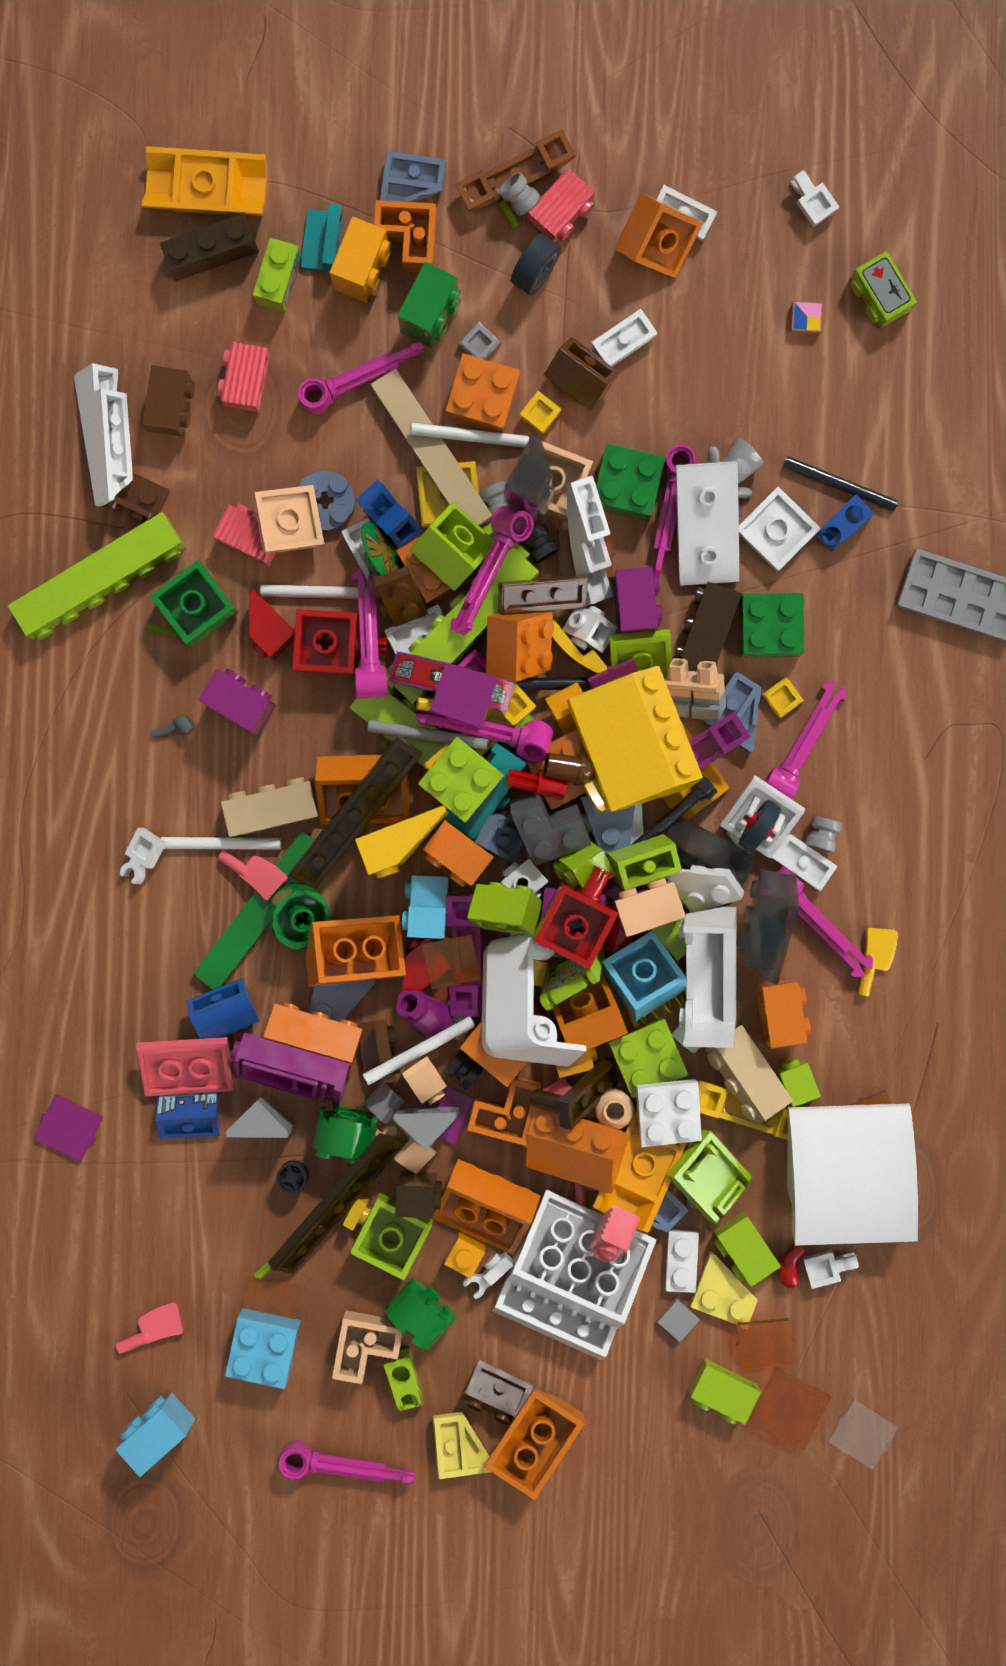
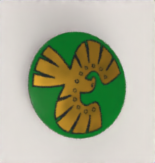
M365 523L361 529V536L366 550L364 557L369 573L372 575L371 567H375L381 576L404 567L397 555L396 547L385 533L374 523Z

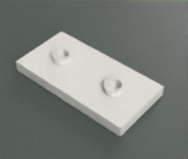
M737 461L676 465L679 585L706 584L708 581L711 583L739 582Z

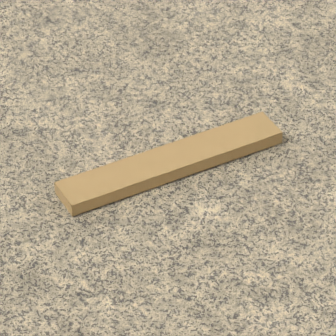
M395 368L371 383V388L447 504L450 505L454 502L479 526L491 520V512L443 439L410 435L411 423L433 424L397 369Z

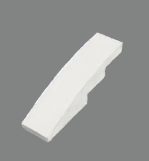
M593 476L567 484V517L570 546L576 576L584 575L588 578L587 605L613 597L605 568L612 566L603 538L611 533Z

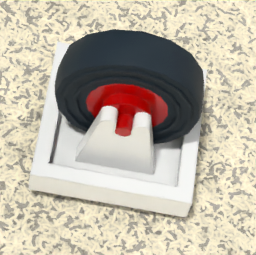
M754 775L721 821L720 826L740 838L738 844L745 850L753 852L756 849L768 858H771L804 814L805 808Z

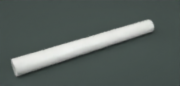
M411 423L410 435L528 448L529 436L420 423Z
M261 585L260 595L261 597L358 599V587ZM365 587V594H368V587Z
M161 837L162 840L167 842L164 849L281 850L282 847L281 838Z
M469 1016L364 1073L363 1077L367 1085L374 1083L475 1027V1024Z

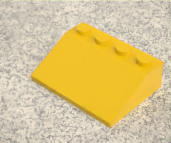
M659 666L631 673L567 700L610 813L690 789L703 778Z
M444 805L355 839L368 875L376 874L377 878H384L400 872L398 866L404 864L449 814L447 808Z

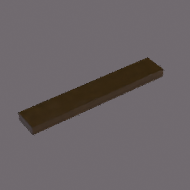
M397 735L291 869L289 876L300 884L310 886L316 890L420 759L422 752Z
M379 1133L268 1261L272 1270L293 1274L403 1148L404 1144L400 1138Z

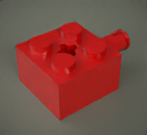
M296 609L293 671L301 674L355 677L357 658L360 656L358 614ZM329 636V639L334 644L329 646L328 650H324L319 643L324 642L325 637ZM387 637L378 638V646L387 647ZM378 647L379 656L386 657L387 649Z
M594 865L583 890L579 889V891L560 882L532 936L533 940L590 969L619 914L616 910L602 904L599 899L612 874L605 870L602 872L601 868ZM580 918L579 923L582 925V928L580 930L574 929L573 932H570L571 928L568 922Z

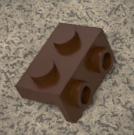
M408 566L382 576L375 567H371L373 579L369 580L371 590L375 598L381 597L382 600L378 601L385 618L390 616L395 627L428 615L427 607Z
M387 1019L358 1024V1028H362L360 1045L364 1073L396 1057L393 1056L391 1044L396 1043L394 1026H388ZM400 1068L377 1081H382L383 1084L395 1082V1074L400 1073Z

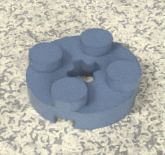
M318 471L304 477L300 482V486L313 485L316 502L317 499L322 498V494H328L329 498L334 499L333 503L328 505V509H323L321 504H317L322 532L336 531L344 526L355 510V495L345 477L332 471Z

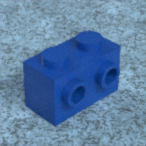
M243 978L186 1001L189 1018L200 1039L223 1038L225 1035L237 1030L247 1029L254 1023L259 1022L256 1005Z

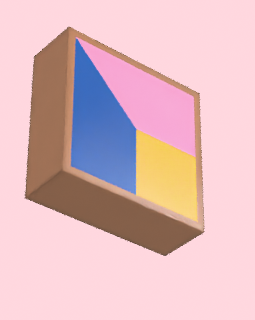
M793 301L790 333L820 335L823 302Z

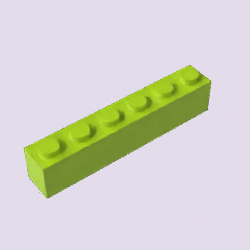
M161 512L7 606L26 637L33 640L35 638L37 640L44 639L53 633V627L60 623L65 625L79 617L78 612L86 607L93 609L105 601L103 597L114 591L116 594L127 589L130 586L129 581L138 576L144 578L156 570L155 566L164 560L166 563L175 560L182 554L181 550L186 548L169 518Z
M512 547L507 552L471 623L473 625L472 630L462 635L459 631L457 633L454 632L451 627L452 618L456 619L467 594L460 593L450 604L453 609L445 617L441 614L431 623L429 628L432 631L424 639L420 636L408 648L411 652L410 654L454 665L487 630V616L499 613L498 583L536 579L539 576V571ZM393 664L387 670L389 674H391ZM390 682L414 706L417 703V698H422L428 692L420 688L416 689Z

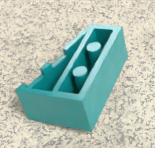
M497 743L491 749V753L486 760L499 770L504 777L466 823L451 811L445 818L446 821L474 840L478 837L480 829L485 824L488 816L493 815L495 811L501 813L510 800L506 794L511 789V786H507L505 783L508 771L514 769L524 772L523 770L526 767L524 761Z

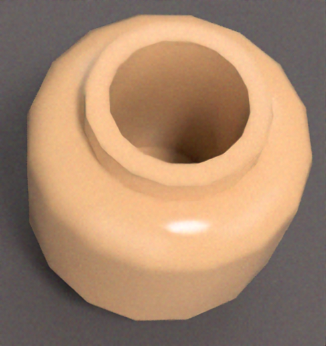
M616 1088L605 1092L601 1096L599 1103L594 1107L596 1118L600 1124L615 1129H622L627 1126L633 1119L635 1111L633 1101L629 1095L623 1090Z

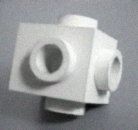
M590 605L589 609L575 608L562 630L571 637L575 647L583 651L589 647L603 653L609 643V635H613L618 627L605 618L606 614L603 611Z
M527 859L520 866L515 862L502 873L505 879L501 882L507 888L515 889L517 880L519 878H526L528 881L527 887L533 889V893L538 898L542 895L539 889L548 883L547 879L533 865L530 859Z

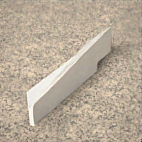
M92 363L76 373L74 381L94 501L96 506H103L113 501L115 495L133 480L127 393L117 391L118 369Z

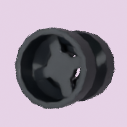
M545 523L533 527L531 535L526 540L521 541L525 547L532 550L530 557L534 564L549 558L560 549L556 541L550 539L548 535L549 529Z
M460 1049L443 1071L449 1076H455L459 1080V1085L466 1090L484 1068L476 1061H472L469 1055Z
M288 1160L277 1172L276 1181L278 1187L283 1192L289 1194L301 1191L309 1178L308 1167L301 1160Z

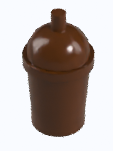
M548 752L543 769L544 777L574 783L576 786L590 782L593 776H595L591 761L583 755L571 756Z

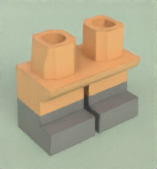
M674 658L669 665L665 682L679 717L689 718L692 713V718L719 721L726 707L724 674H718L716 663L713 661L699 662L697 672L688 671L687 660Z

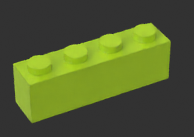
M387 685V698L356 699L349 707L367 723H369V720L438 730L435 728V725L426 723L425 727L420 726L415 719L416 712L418 711L417 708L405 698L400 702L393 697L392 694L395 690ZM382 734V735L385 736L387 739H389L391 742H392V741L394 740V738L396 737V736H391V735ZM402 737L422 752V756L417 762L428 771L429 769L424 763L446 745Z

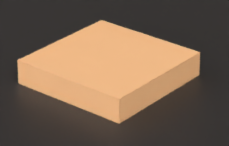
M313 485L253 493L263 554L322 547L324 545Z

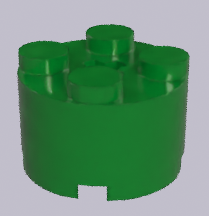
M292 882L273 895L268 905L267 919L271 929L281 943L291 949L302 950L307 948L310 924L312 922L332 921V913L329 904L317 890L310 886ZM297 913H304L305 917L303 919H295Z
M327 1106L320 1107L312 1146L316 1149V1156L324 1159H332L334 1156L346 1158V1162L353 1164L375 1139L378 1118L374 1115L371 1120L367 1118V1111L353 1107L339 1106V1108L334 1107L333 1111H326Z
M415 1277L409 1280L385 1307L387 1308L385 1310L386 1315L393 1325L402 1334L407 1332L414 1338L411 1342L423 1350H428L458 1317L449 1306L443 1305L439 1301L442 1296L432 1285L428 1284L425 1287Z

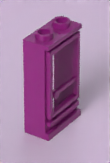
M247 1033L243 1034L241 1042L235 1041L231 1053V1067L235 1068V1078L240 1079L242 1075L244 1080L313 1100L319 1097L321 1098L320 1102L325 1103V1100L332 1101V1106L338 1108L340 1106L348 1081L347 1072L350 1063Z

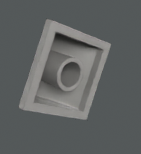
M263 1094L226 1131V1137L288 1138L294 1130V1123Z
M459 1107L399 1108L394 1114V1121L427 1150L457 1118Z

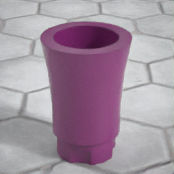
M405 990L397 997L398 1004L396 1010L404 1021L412 1025L421 1037L429 1039L452 1026L453 1016H450V1006L445 1001L432 998L418 990Z

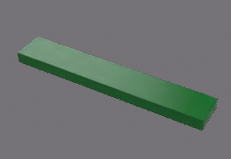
M304 831L299 834L276 864L288 877L287 882L282 888L292 882L299 883L289 876V872L314 841ZM256 891L194 971L193 975L213 990L223 986L268 927L267 910L270 901L265 900Z

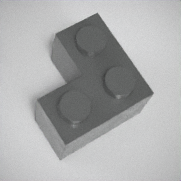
M530 792L510 800L512 818L534 866L591 845L588 828L578 804L549 814L540 794L533 796Z

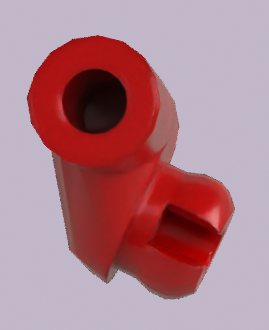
M794 1243L778 1260L781 1266L778 1269V1279L787 1288H795L799 1284L796 1263L807 1253L801 1245L795 1246Z

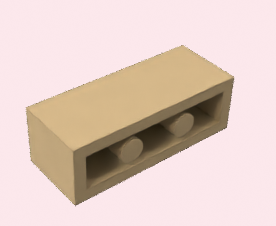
M304 777L286 781L287 786L275 789L274 784L258 787V793L246 796L245 791L228 794V800L222 801L221 804L229 837L242 836L319 818V810L312 782H305Z
M742 1025L735 1028L734 1048H705L708 1053L709 1063L714 1069L721 1072L725 1078L726 1088L732 1095L737 1096L742 1104L741 1108L744 1115L750 1121H753L755 1125L766 1121L793 1102V1099Z

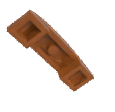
M563 129L535 142L536 147L485 173L480 170L455 183L468 211H474L504 200L498 193L499 188L516 172L523 174L527 179V185L530 187L572 161L576 155Z

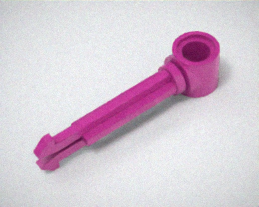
M417 342L395 354L390 351L332 379L328 378L325 382L323 378L306 379L298 389L301 405L307 413L320 415L329 408L330 404L334 403L332 397L336 399L339 395L398 368V363L418 356L424 351V347L421 342ZM312 391L322 393L321 399L315 403L307 401V395Z
M685 444L673 446L668 451L664 461L666 488L653 549H658L653 575L658 574L659 577L665 551L671 552L677 523L676 467L672 463V458L681 455L687 459L688 464H696L694 450Z
M500 506L493 512L490 522L491 529L495 534L492 539L493 543L456 619L452 618L451 627L454 632L457 633L459 631L460 634L465 635L472 630L473 625L471 623L508 550L512 549L513 545L517 544L518 541L526 540L532 533L534 523L529 512L507 506Z
M361 568L352 575V582H358L361 656L359 667L355 668L356 699L387 698L386 667L381 666V661L379 660L376 598L369 584V580L373 579V575L370 573L368 575V594H365V579Z
M835 681L822 685L821 689L825 692L785 761L781 763L779 768L774 766L764 781L790 799L794 797L801 782L797 778L800 774V769L830 719L839 700L844 702L847 699L845 687L843 686L833 696L827 708H824L832 695Z
M418 710L424 714L416 713L415 717L420 726L423 727L428 723L510 744V747L517 748V754L520 758L530 763H541L546 759L553 736L552 728L547 723L539 720H531L526 722L523 727L515 726V728L484 720L482 728L427 710Z
M783 866L762 886L764 891L782 908L788 905L791 910H794L853 969L850 972L853 977H865L861 967L847 952L849 951L861 964L870 969H873V957L870 954L865 957L807 899V895L803 892L805 887L803 883L788 868Z
M301 1440L288 1442L284 1446L279 1459V1469L289 1479H299L304 1475L308 1476L309 1470L310 1473L314 1474L319 1472L383 1482L385 1478L402 1481V1483H411L415 1479V1472L405 1468L403 1470L388 1468L386 1463L319 1454L317 1451H313L312 1454V1447H309ZM291 1454H297L303 1459V1462L299 1465H294L289 1462L287 1457Z

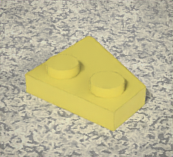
M710 1251L690 1307L748 1328L758 1300L719 1257Z
M463 1412L432 1416L437 1476L439 1479L491 1472L484 1467L489 1455Z

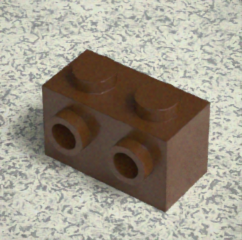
M571 337L558 349L543 375L549 378L556 387L562 388L574 397L580 405L592 410L604 398L619 372L575 338Z
M151 365L142 423L148 432L183 436L184 428H189L191 412L187 410L188 399H193L195 381L191 380L192 378L187 370Z

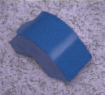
M378 479L356 499L368 518L399 549L410 543L423 531L412 515L395 500L385 485Z

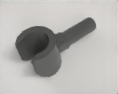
M179 716L169 725L156 729L151 733L156 738L177 729L183 736L192 731L196 726L189 716Z

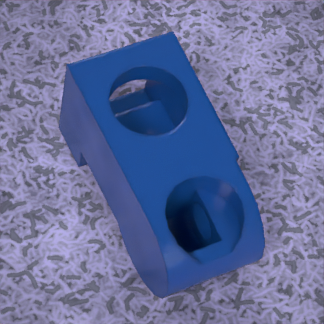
M856 494L815 535L832 552L869 520L874 513Z

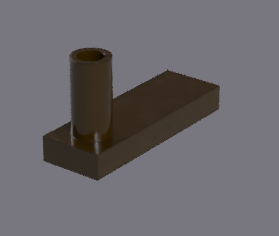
M605 1056L564 1095L536 1089L531 1096V1105L558 1113L560 1127L571 1130L599 1103L601 1096L605 1092L614 1089L618 1085L616 1059Z

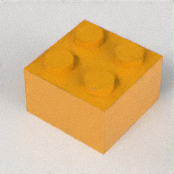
M352 216L329 272L335 291L367 304L371 295L376 296L381 283V279L378 278L381 269L388 267L392 257V251H390L391 242L388 241L387 230Z

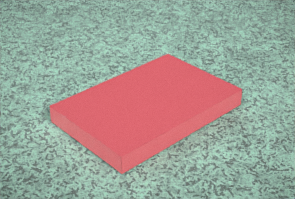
M228 1037L139 1042L136 1044L144 1097L230 1092L235 1089Z

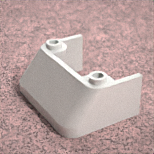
M720 907L686 914L685 920L679 921V938L685 939L687 1000L686 1008H680L679 1015L680 1026H685L684 1047L734 1048L737 984V908Z
M517 934L498 938L491 941L484 950L482 1046L488 1055L495 1058L569 1067L586 1052V1046L557 1042V1030L554 1023L547 1017L533 1015L534 959L547 960L552 956L567 957L535 942L531 935Z

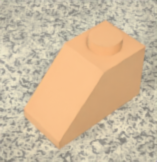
M427 1056L401 1073L421 1103L428 1101L431 1105L445 1095L442 1090L447 1086Z
M394 1115L387 1124L378 1119L375 1136L383 1133L400 1138L404 1146L394 1159L414 1174H417L437 1153L432 1146L425 1150L394 1121Z

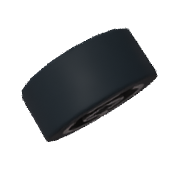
M538 234L520 256L512 272L510 282L528 295L534 294L545 282L556 264L561 252L560 245L544 234Z

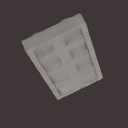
M916 548L913 552L896 607L1006 642V577Z

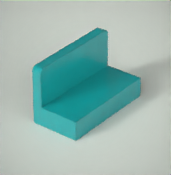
M329 203L328 211L307 210L301 259L302 269L330 272L340 248L343 222L341 205Z

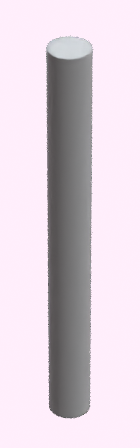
M369 720L368 732L391 736L399 735L404 738L449 745L456 737H459L471 748L487 750L489 745V739L374 720Z

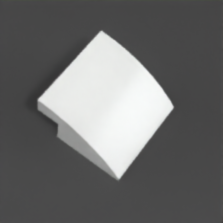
M909 1103L788 1107L787 1191L792 1204V1236L795 1246L918 1241L917 1167L913 1122Z
M546 1190L535 1211L531 1225L513 1259V1267L508 1270L491 1311L592 1357L603 1360L607 1356L616 1330L626 1322L657 1239L635 1230L628 1251L616 1261H601L593 1256L594 1252L590 1251L588 1246L594 1238L593 1234L596 1232L595 1229L600 1222L599 1218L603 1215Z

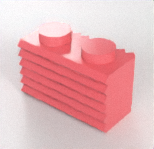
M568 168L538 200L536 205L528 211L527 220L555 243L559 238L565 240L575 227L573 222L580 216L585 218L595 205L593 203L595 192Z
M232 342L230 350H225L223 356V368H227L225 380L220 379L217 388V397H221L223 406L260 412L270 359L267 348Z
M240 503L236 507L228 504L212 537L216 541L270 566L276 553L263 554L257 518L252 516L254 511Z
M613 1206L599 1218L600 1222L597 1224L598 1227L593 1234L594 1238L588 1246L590 1251L594 1252L593 1256L604 1262L616 1261L628 1251L640 1220L638 1215L618 1206Z

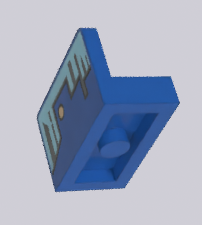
M219 1093L158 1096L155 1121L160 1139L220 1136L221 1125L218 1116Z

